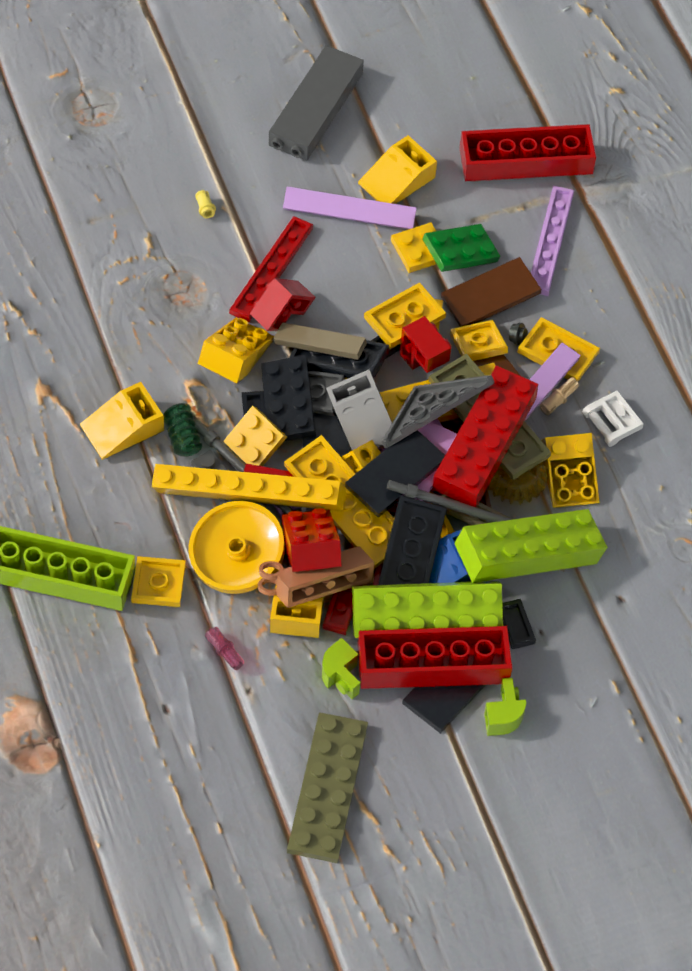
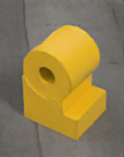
M372 439L341 458L354 473H357L381 454Z

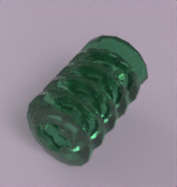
M187 403L173 405L163 414L173 451L176 455L184 457L198 453L203 447L202 443H200L201 439L198 435V429L195 427L193 414L190 412V405Z

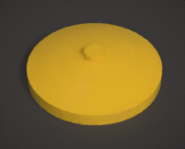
M248 501L227 502L211 509L197 522L189 540V558L197 576L210 588L229 594L245 593L257 589L258 582L262 579L259 575V566L267 561H275L282 564L286 549L284 533L276 517L263 506ZM268 567L265 568L263 571L269 574H275L278 571V569Z

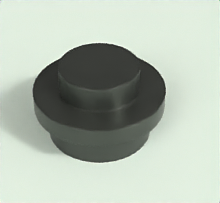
M524 323L512 324L510 328L509 340L514 342L515 345H520L528 335V330L525 328Z

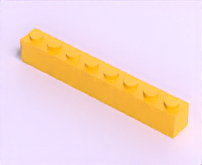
M155 464L152 488L162 494L315 509L323 508L335 511H343L346 487L340 481Z

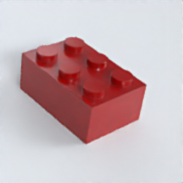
M316 508L310 512L291 511L288 514L282 515L285 547L292 572L342 567L340 538L330 509Z

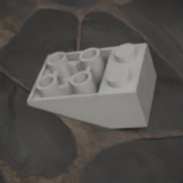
M370 370L327 387V392L351 449L354 450L372 439L377 448L382 447V440L389 430L392 421Z

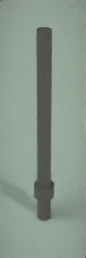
M197 421L193 428L204 437V442L210 447H214L239 472H244L245 463L220 441V436L214 431H210L200 421ZM275 505L282 510L283 514L294 511L290 506Z
M389 480L387 484L388 490L404 494L405 497L417 498L488 522L513 520L420 490L418 486L408 483L405 485Z

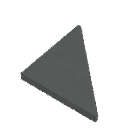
M492 375L414 386L382 440L384 448L392 446L493 385L495 381Z

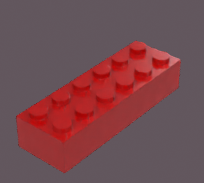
M590 124L461 131L459 149L465 181L590 175L594 172L596 154Z
M497 365L491 373L495 381L494 384L481 391L433 477V490L473 507H477L537 398L538 383Z
M507 626L364 630L358 633L357 648L361 689L502 684L503 678H511L512 662Z

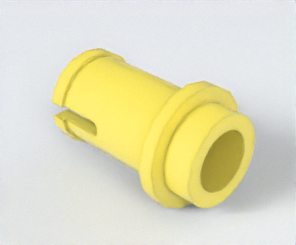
M205 190L198 191L195 198L199 205V214L204 218L213 217L216 207L211 202L209 192H205Z

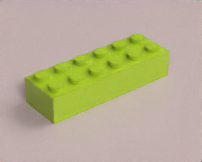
M589 509L464 526L454 543L472 583L594 565L599 562L608 548Z
M0 526V584L123 611L135 574V555Z
M483 581L477 583L454 582L352 586L353 635L355 638H358L359 631L503 626L502 583L499 581Z

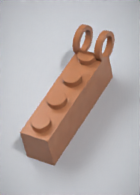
M360 546L341 551L342 567L292 572L291 567L283 569L280 563L267 561L259 566V575L262 579L258 582V590L264 595H277L285 606L289 608L350 589L352 586L372 582L374 561ZM268 567H273L278 569L279 572L275 574H269L264 572L263 570ZM274 583L277 585V588L270 590L264 588L263 585Z

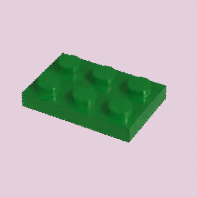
M482 224L428 232L422 238L441 272L496 263L501 257Z

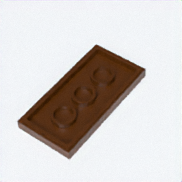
M518 257L441 292V298L459 326L462 327L479 323L541 294V288L522 259Z

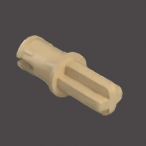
M571 377L558 389L554 388L550 396L539 405L541 411L546 415H550L558 406L565 404L567 397L579 387L576 379Z

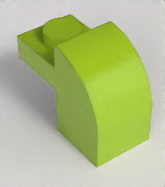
M343 638L326 650L322 661V679L328 689L336 684L337 689L343 695L347 694L351 699H354L360 693V682L350 671L358 665V653Z
M503 678L500 689L502 701L486 702L484 717L487 736L509 734L515 731L522 723L526 699L519 700V689L514 687L513 678Z

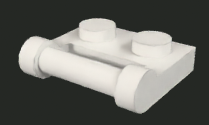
M618 391L587 405L582 411L584 416L590 418L605 437L604 441L609 447L614 446L619 440L643 428V422ZM601 410L616 431L612 432L598 415V411Z

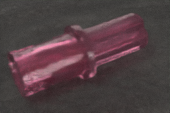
M218 627L207 631L205 638L214 646L216 654L220 657L222 656L234 670H239L245 662L233 648V642L228 641Z

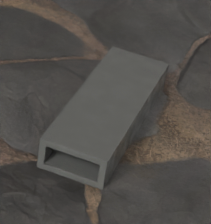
M325 45L269 131V146L291 154L296 158L308 161L363 75L364 60Z

